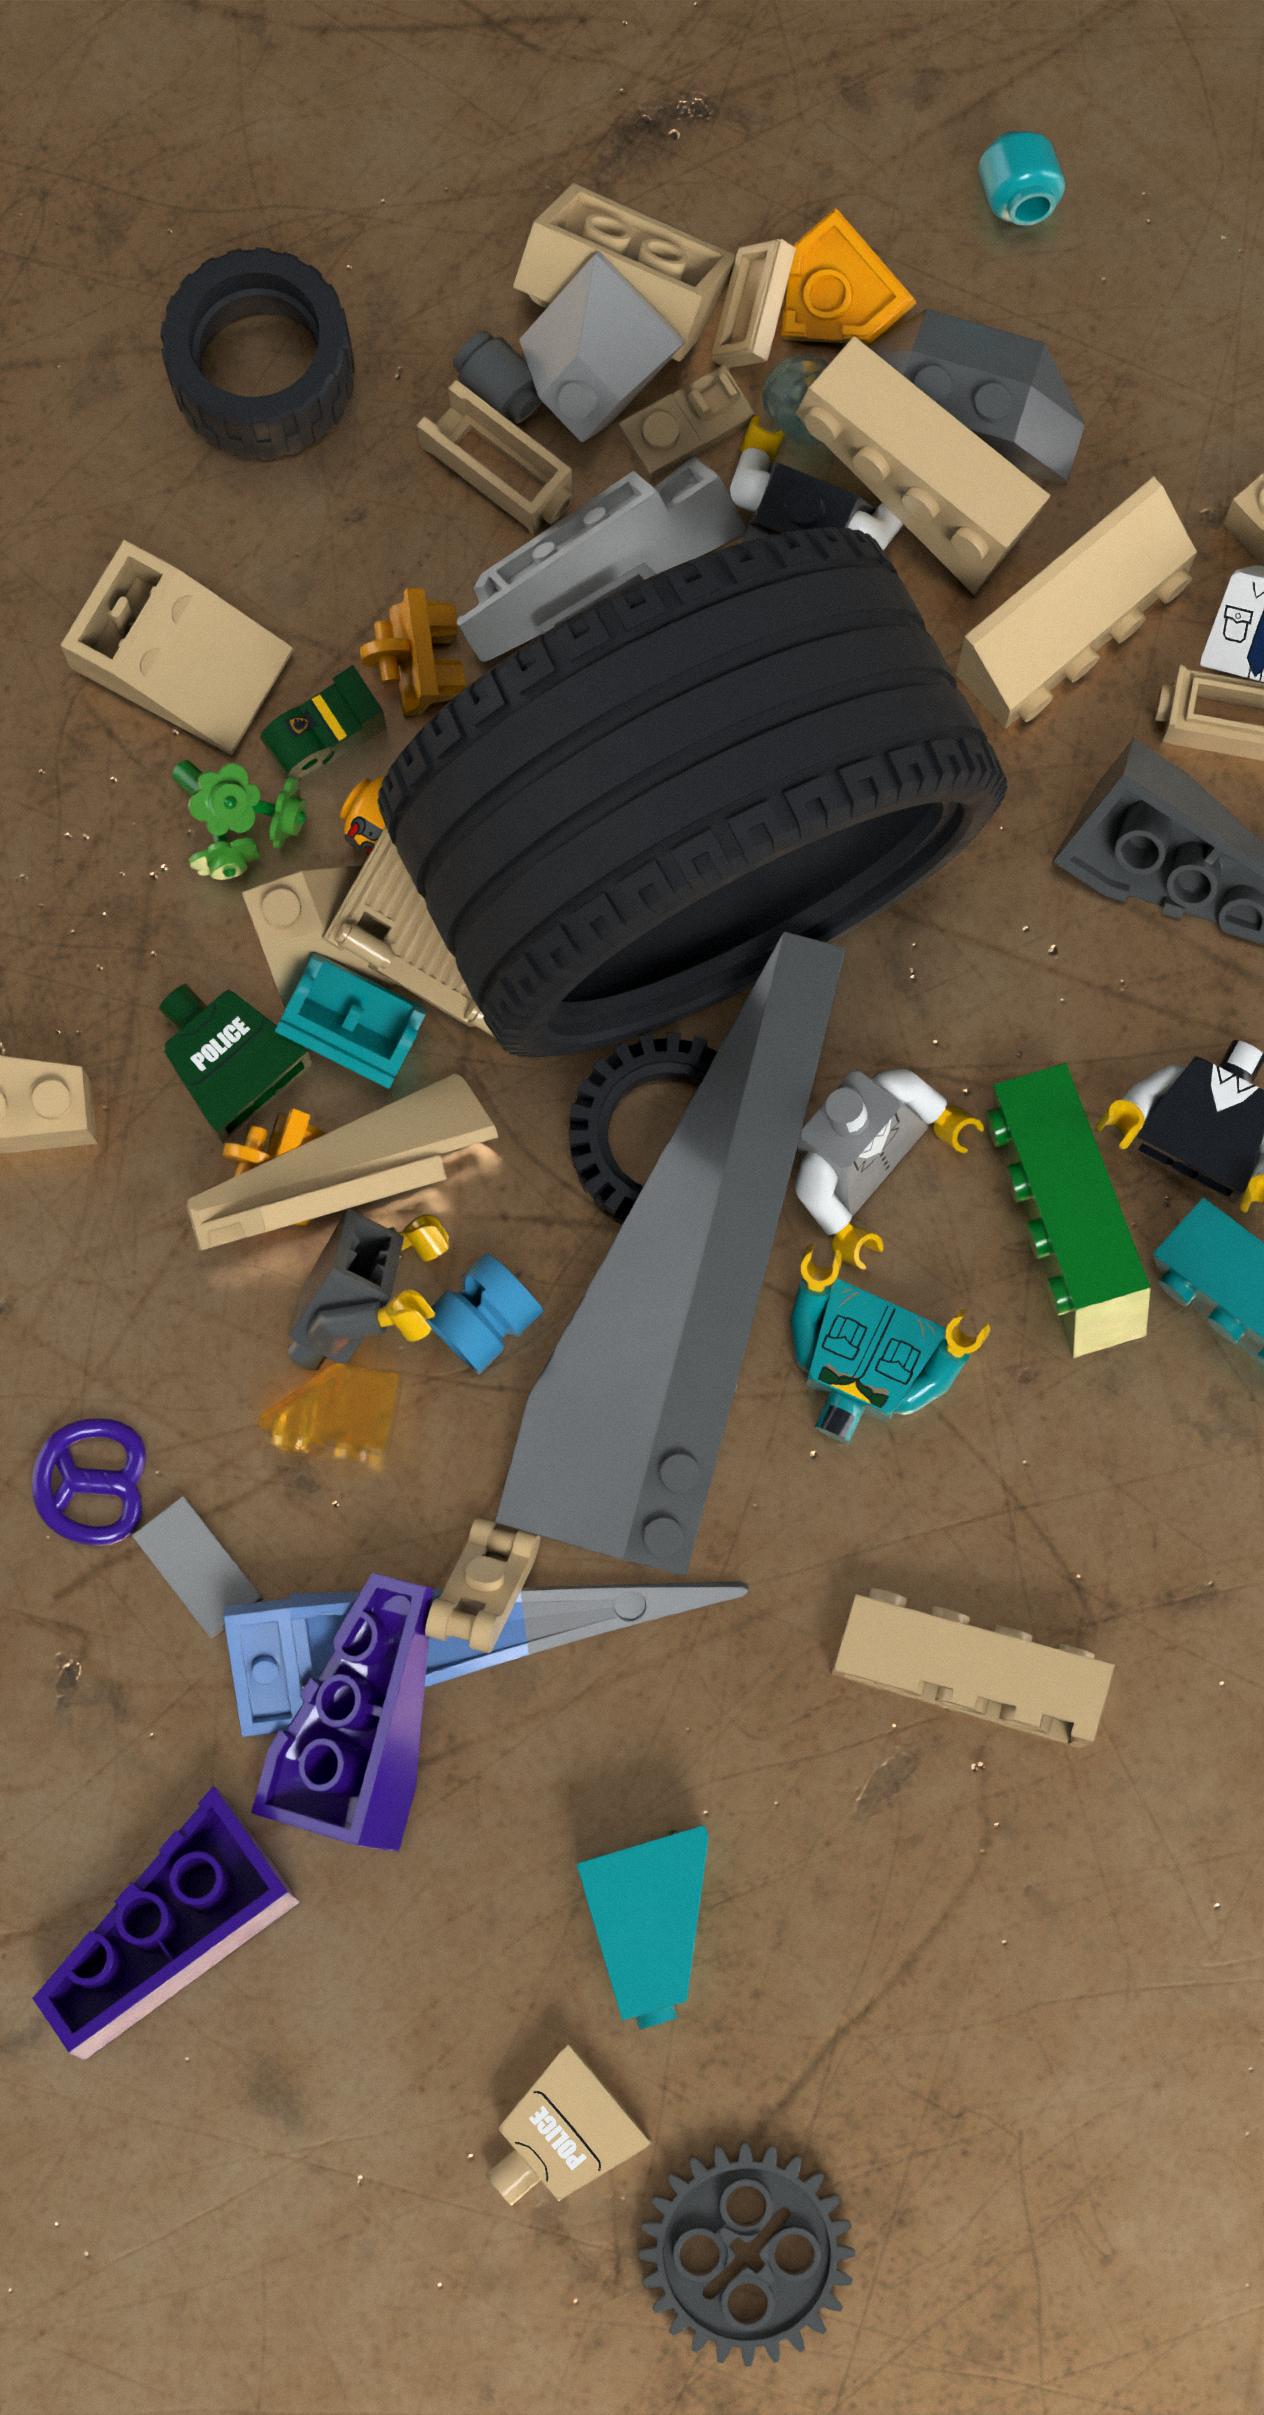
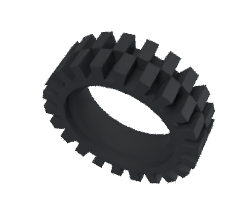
M667 1032L666 1038L653 1039V1033L639 1036V1043L628 1046L625 1041L613 1048V1055L605 1060L601 1057L592 1066V1074L588 1079L583 1078L577 1089L578 1096L575 1103H572L569 1116V1142L573 1167L576 1168L579 1182L585 1193L589 1192L593 1197L594 1204L603 1213L608 1211L615 1216V1221L621 1225L624 1223L643 1185L636 1183L626 1175L612 1156L608 1143V1128L612 1114L620 1101L634 1088L650 1081L673 1079L685 1081L699 1087L717 1051L707 1046L708 1040L694 1036L693 1041L680 1039L681 1033Z

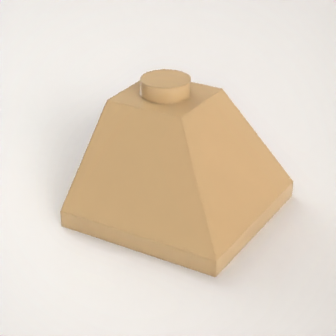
M363 865L302 870L242 892L284 1008L314 952L387 989L400 986L369 968L367 961L347 949L339 950L322 939ZM363 913L357 924L358 927L381 941L389 929Z

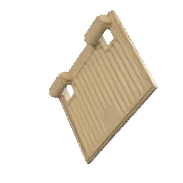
M385 826L322 939L339 950L347 949L367 961L369 968L467 1026H476L495 1037L483 1019L484 1015L478 1009L457 968L456 957L448 951L427 910L425 899L418 893ZM363 913L389 928L382 941L357 926Z

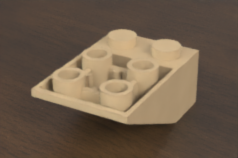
M123 540L60 645L71 669L230 755L235 751L294 651L292 646L178 568L126 540Z

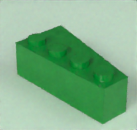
M1067 1063L993 1084V1109L985 1111L988 1130L995 1147L1003 1145L1005 1147L1010 1165L1005 1166L1008 1185L1015 1202H1023L1028 1217V1222L1025 1225L1029 1243L1035 1258H1041L1047 1276L1048 1294L1056 1315L1060 1316L1073 1358L1145 1337L1147 1333L1151 1287Z

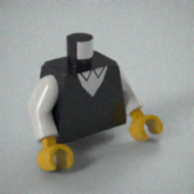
M755 415L740 444L742 454L730 487L733 502L737 506L751 511L746 525L749 526L752 523L770 535L815 528H851L852 530H861L863 533L870 534L884 551L903 526V523L883 503L875 509L862 497L777 462L770 466L784 439L786 428L780 425L777 432L768 431L758 423L761 416Z
M1232 1040L1219 1066L1197 1056L1193 1058L1187 1067L1170 1064L1137 1082L1121 1100L1113 1102L1097 1123L1096 1129L1101 1132L1105 1125L1116 1126L1124 1135L1123 1140L1119 1144L1121 1149L1128 1147L1234 1204L1243 1195L1239 1209L1247 1213L1251 1202L1256 1201L1264 1204V1090L1253 1085L1264 1063V1053L1246 1042Z

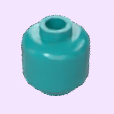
M1010 131L1004 133L986 149L979 161L978 173L993 214L1003 221L1022 226L1039 223L1052 214L1056 205L1063 198L1066 188L1064 176L1052 143L1042 134L1029 131Z

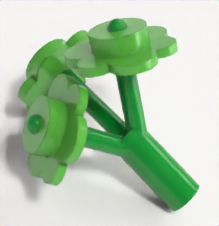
M184 760L178 763L172 772L173 780L191 795L188 802L190 814L195 819L206 822V828L214 839V844L210 845L207 850L195 853L189 858L190 867L197 869L199 875H211L213 879L217 880L230 879L244 873L248 868L247 862L253 861L260 856L254 839L241 838L229 843L226 836L228 829L237 833L248 831L255 822V813L273 817L269 838L273 840V847L278 849L283 847L285 839H288L291 835L297 836L303 823L306 821V800L300 798L298 778L290 776L287 779L283 791L278 795L276 804L260 800V790L257 786L248 783L246 770L238 764H226L220 768L218 773L213 771L202 772L193 763Z

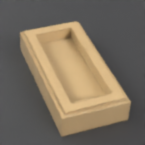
M783 239L738 248L711 354V360L718 365L732 368L768 362L796 250L794 246Z

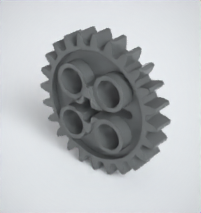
M742 2142L738 2161L729 2162L721 2146H715V2166L706 2169L701 2161L692 2156L689 2158L694 2178L686 2182L681 2177L670 2173L668 2180L676 2193L674 2198L670 2200L654 2195L651 2199L653 2205L664 2214L662 2222L645 2221L642 2222L641 2226L643 2231L657 2238V2245L645 2247L638 2252L640 2259L655 2262L658 2270L642 2278L643 2287H663L665 2292L653 2304L652 2309L654 2313L674 2308L677 2315L671 2323L669 2332L674 2336L689 2326L694 2329L695 2333L692 2338L691 2350L695 2353L703 2348L709 2339L717 2342L716 2354L717 2361L720 2363L725 2361L732 2346L741 2348L745 2366L752 2365L755 2349L761 2346H765L769 2357L774 2363L779 2362V2341L786 2338L798 2351L805 2350L800 2330L807 2325L814 2331L824 2334L827 2330L822 2319L817 2314L821 2307L839 2312L843 2308L839 2300L830 2293L832 2285H852L853 2281L852 2277L837 2269V2261L854 2257L855 2249L837 2244L836 2242L837 2236L845 2233L852 2227L851 2222L845 2219L830 2220L828 2215L841 2201L839 2195L832 2194L819 2199L815 2193L821 2186L824 2176L817 2172L804 2181L798 2178L802 2158L797 2155L784 2168L776 2166L777 2152L776 2147L773 2145H769L761 2161H753L748 2142ZM751 2186L759 2190L764 2196V2211L760 2218L754 2222L746 2224L737 2222L727 2212L728 2197L738 2187ZM787 2208L790 2211V2217L758 2249L762 2260L761 2265L756 2269L747 2263L741 2265L713 2298L708 2299L704 2297V2288L734 2260L735 2252L731 2246L732 2241L738 2237L746 2243L752 2241L779 2209ZM791 2234H798L807 2238L813 2249L812 2258L808 2265L797 2271L785 2270L775 2260L777 2244L782 2238ZM696 2235L708 2236L714 2240L719 2249L718 2260L714 2266L703 2272L691 2271L685 2267L680 2258V2250L684 2242ZM746 2283L755 2284L760 2287L766 2294L767 2299L763 2312L755 2319L750 2320L737 2318L728 2308L729 2295L733 2289Z

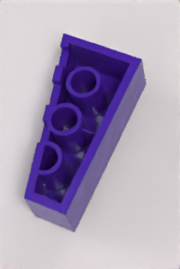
M214 1785L200 1800L198 1809L179 1831L175 1830L160 1847L158 1856L135 1883L131 1882L114 1901L116 1905L93 1932L89 1931L32 1998L70 2054L86 2060L300 1902L230 1801Z

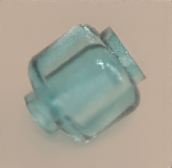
M798 354L784 359L772 369L765 380L762 391L763 407L770 420L785 437L799 445L816 446L823 444V442L816 439L808 431L804 422L796 415L808 388L829 365V363L816 355Z

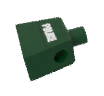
M183 984L173 990L159 1006V1010L178 1030L164 1044L162 1049L216 1137L222 1143L229 1139L313 1065L308 1051L302 1045L276 1033V1024L229 989L207 1006L188 984Z

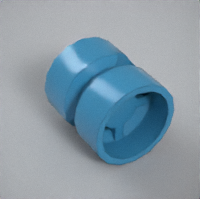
M487 1252L461 1276L463 1288L459 1292L446 1290L430 1306L435 1312V1316L426 1319L430 1327L448 1347L479 1375L505 1350L503 1338L507 1334L519 1337L544 1313L540 1304L517 1278Z

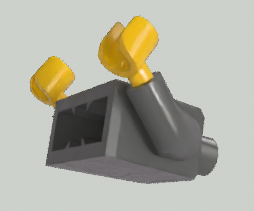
M347 1208L298 1295L288 1334L293 1340L287 1349L291 1360L300 1367L311 1371L319 1370L326 1358L339 1364L348 1363L365 1337L384 1334L387 1326L394 1324L409 1342L418 1341L426 1337L431 1331V1327L426 1319L433 1318L435 1312L421 1294L414 1290H405L394 1297L387 1307L385 1306L392 1295L399 1258H402V1250L413 1246L422 1261H430L448 1250L449 1244L447 1241L449 1240V1235L440 1221L433 1215L424 1214L411 1221L404 1231L396 1232L394 1227L386 1228Z

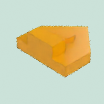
M835 208L793 245L796 250L788 278L781 336L784 340L831 343H848L855 336L863 344H870L917 303L856 230Z

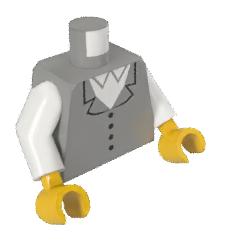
M896 1068L877 1072L871 1079L858 1069L852 1071L839 1087L828 1096L826 1102L802 1128L798 1142L800 1167L795 1180V1191L799 1200L827 1235L835 1234L832 1241L834 1256L836 1251L839 1250L842 1254L843 1262L863 1270L866 1269V1266L859 1258L862 1244L873 1251L881 1253L883 1251V1242L877 1234L850 1224V1220L928 1129L927 1124L934 1122L933 1128L936 1136L961 1153L968 1152V1149L958 1143L957 1139L959 1131L965 1125L970 1124L980 1132L984 1131L983 1124L979 1119L957 1105L946 1107L947 1100L941 1094L907 1069Z

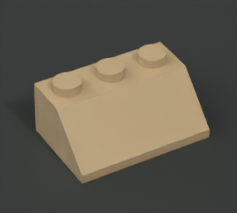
M573 183L533 222L513 288L529 294L530 299L534 303L547 308L587 262L600 251L686 341L672 357L680 362L699 340L733 271L736 255Z

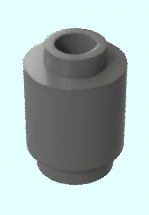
M488 331L481 332L472 337L455 356L453 367L459 372V382L509 421L513 420L515 423L524 421L540 405L541 400L538 397L526 361L502 337L494 338Z

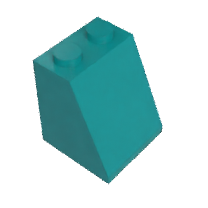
M705 1825L576 1864L621 2019L624 2021L636 2017L639 2030L677 2019L674 2005L687 2002L709 1840Z

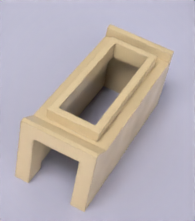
M455 380L448 388L451 407L439 421L434 424L424 416L417 424L420 448L437 457L526 526L533 536L546 521L550 525H554L566 513L574 499V495L571 493L573 490L572 469L458 380ZM470 430L543 486L531 502L457 446Z
M1179 665L1172 685L1161 684L1155 720L1165 722L1162 743L1264 761V726L1194 714L1196 697L1264 709V683L1188 670L1186 666Z

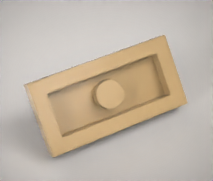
M722 365L675 393L667 395L619 423V433L651 482L685 463L693 456L699 455L748 427L756 414L726 366Z

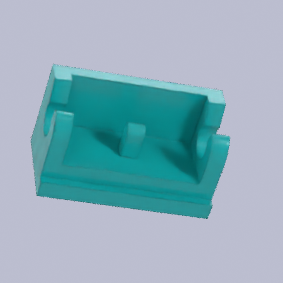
M314 952L283 1011L275 1032L389 1089L419 1032L418 1029L426 1015L427 1008Z

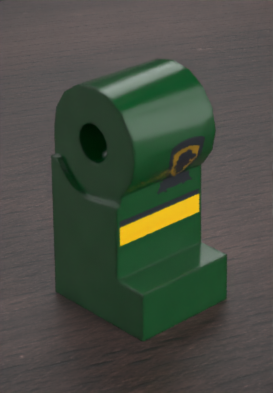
M354 665L333 677L332 685L300 706L278 716L261 733L260 739L286 779L290 776L301 778L322 765L327 766L387 729L381 706Z

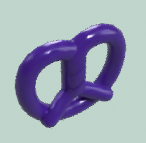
M104 1418L79 1420L67 1424L54 1432L40 1448L32 1472L33 1500L36 1510L44 1523L55 1533L67 1540L92 1546L111 1545L123 1541L132 1534L140 1522L142 1513L141 1495L136 1485L143 1474L146 1463V1449L141 1437L132 1427L120 1421ZM88 1438L112 1439L121 1443L125 1448L126 1463L121 1470L79 1468L75 1465L68 1446ZM54 1465H56L61 1474L62 1481L52 1495L51 1478ZM76 1493L118 1496L122 1501L121 1516L115 1523L107 1526L84 1525L68 1518L63 1512Z

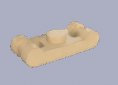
M476 1517L468 1542L440 1598H436L430 1608L425 1629L426 1637L444 1642L448 1640L449 1636L469 1641L470 1649L490 1654L534 1565L539 1549L540 1535L523 1530L513 1533L498 1529L495 1521ZM491 1553L506 1557L508 1560L504 1562L489 1556Z

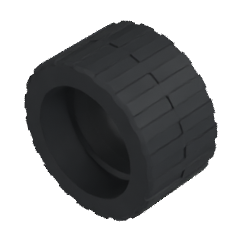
M256 247L254 250H242L240 248L227 251V254L223 256L212 257L201 263L200 268L192 274L189 273L179 283L180 288L175 295H171L166 306L167 313L165 321L161 324L160 333L163 343L161 352L179 410L185 414L188 425L196 434L200 433L207 439L208 444L218 450L224 449L231 452L233 456L245 459L257 457L261 458V460L276 459L277 456L286 454L291 456L303 451V448L309 444L317 443L327 435L328 429L334 423L337 424L343 415V408L347 400L351 398L353 390L352 374L355 373L354 356L344 308L340 306L339 296L335 289L322 278V273L311 264L307 265L300 261L297 256L287 252L271 251V248ZM271 313L286 316L302 324L314 335L317 352L308 370L291 386L274 394L259 397L231 394L208 381L202 371L201 360L203 353L215 334L230 322L247 315Z

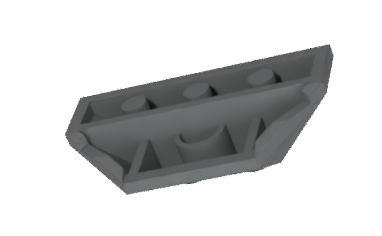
M926 309L867 345L868 348L1022 473L1067 485L1085 424L1044 342Z

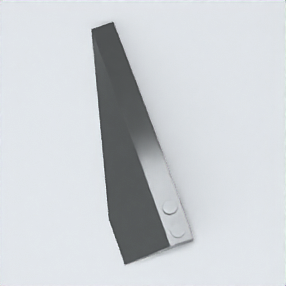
M788 932L782 933L735 1022L683 1113L674 1133L666 1144L616 1235L613 1244L556 1344L541 1375L528 1395L495 1523L629 1562L683 1576L687 1575L781 1214L846 948Z

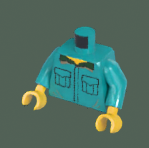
M815 1243L807 1246L801 1262L803 1279L799 1283L790 1317L795 1362L802 1370L809 1373L806 1386L828 1396L814 1428L830 1438L849 1444L863 1413L878 1420L888 1422L894 1413L912 1415L945 1394L968 1361L969 1353L976 1351L989 1336L991 1329L987 1323L977 1337H969L960 1328V1321L968 1309H961L949 1322L947 1328L840 1280L837 1276L842 1264L841 1252L839 1250L836 1251L831 1267L826 1269L819 1268L811 1261Z

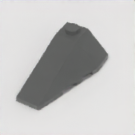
M1133 738L1095 786L1056 852L1053 863L1104 896L1123 902L1126 901L1127 896L1162 906V914L1182 919L1185 913L1217 923L1225 933L1264 944V842L1185 771Z

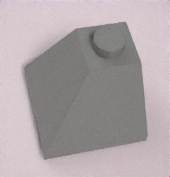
M600 251L587 262L519 339L539 399L581 442L586 441L608 427L686 343L678 332Z

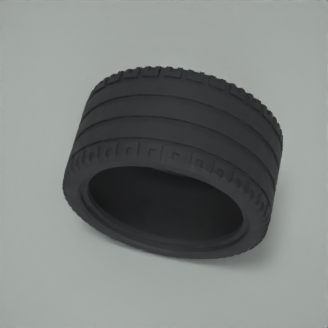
M828 527L769 535L697 557L638 582L545 632L480 676L431 718L399 754L396 761L387 771L388 774L381 783L382 786L379 789V798L377 800L391 841L397 847L398 854L418 893L425 899L427 910L448 951L456 957L457 968L478 1009L484 1015L483 1019L503 1050L510 1055H517L518 1057H548L586 1052L643 1035L705 1010L753 987L783 932L829 944L838 941L903 899L952 861L984 828L1001 805L1008 787L1006 777L993 747L988 743L987 736L966 697L957 689L956 679L934 638L926 631L925 622L883 549L875 538H872L868 533H863L861 530Z

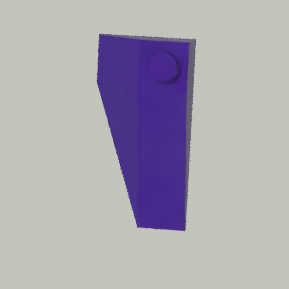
M376 1573L371 1574L333 1638L335 1650L318 1679H309L299 1696L304 1700V1703L288 1730H279L267 1751L251 1811L252 1814L356 1846L399 1852L416 1790L429 1637L425 1635V1629L432 1606L433 1588Z

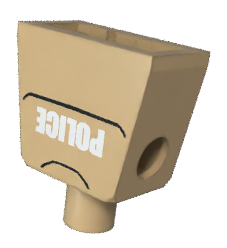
M568 2044L499 2126L498 2129L514 2147V2150L491 2169L486 2176L511 2206L540 2180L553 2196L560 2201L644 2150L651 2143V2140L572 2045Z

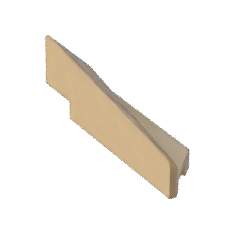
M452 1074L190 1198L186 1205L199 1251L446 1180L439 1154L498 1138L495 1124L466 1080L458 1074Z

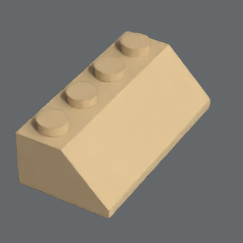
M1152 477L964 637L956 676L1005 729L1018 717L1028 722L1037 716L1053 699V695L1049 692L1066 677L1072 683L1079 680L1099 660L1100 656L1096 653L1098 649L1111 638H1114L1118 643L1126 640L1145 621L1146 617L1142 613L1158 598L1164 604L1169 603L1191 582L1192 577L1188 573L1197 551L1160 482L1155 477Z

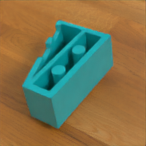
M1203 1197L1154 1251L1153 1256L1161 1276L1158 1283L1170 1297L1181 1305L1188 1306L1191 1303L1207 1317L1208 1323L1217 1333L1229 1342L1237 1343L1264 1367V1243Z

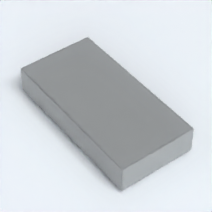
M184 1496L132 1535L211 1639L225 1629L224 1606L256 1603L263 1600L262 1596Z

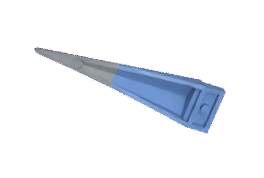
M736 1581L523 1587L490 1654L470 1649L469 1641L449 1636L448 1640L444 1642L429 1637L425 1687L591 1636L743 1597L749 1591L748 1584ZM444 1589L433 1590L432 1604L436 1598H440ZM361 1592L290 1593V1598L224 1606L223 1617L242 1737L288 1730L304 1703V1700L299 1697L309 1679H318L335 1650L333 1638Z

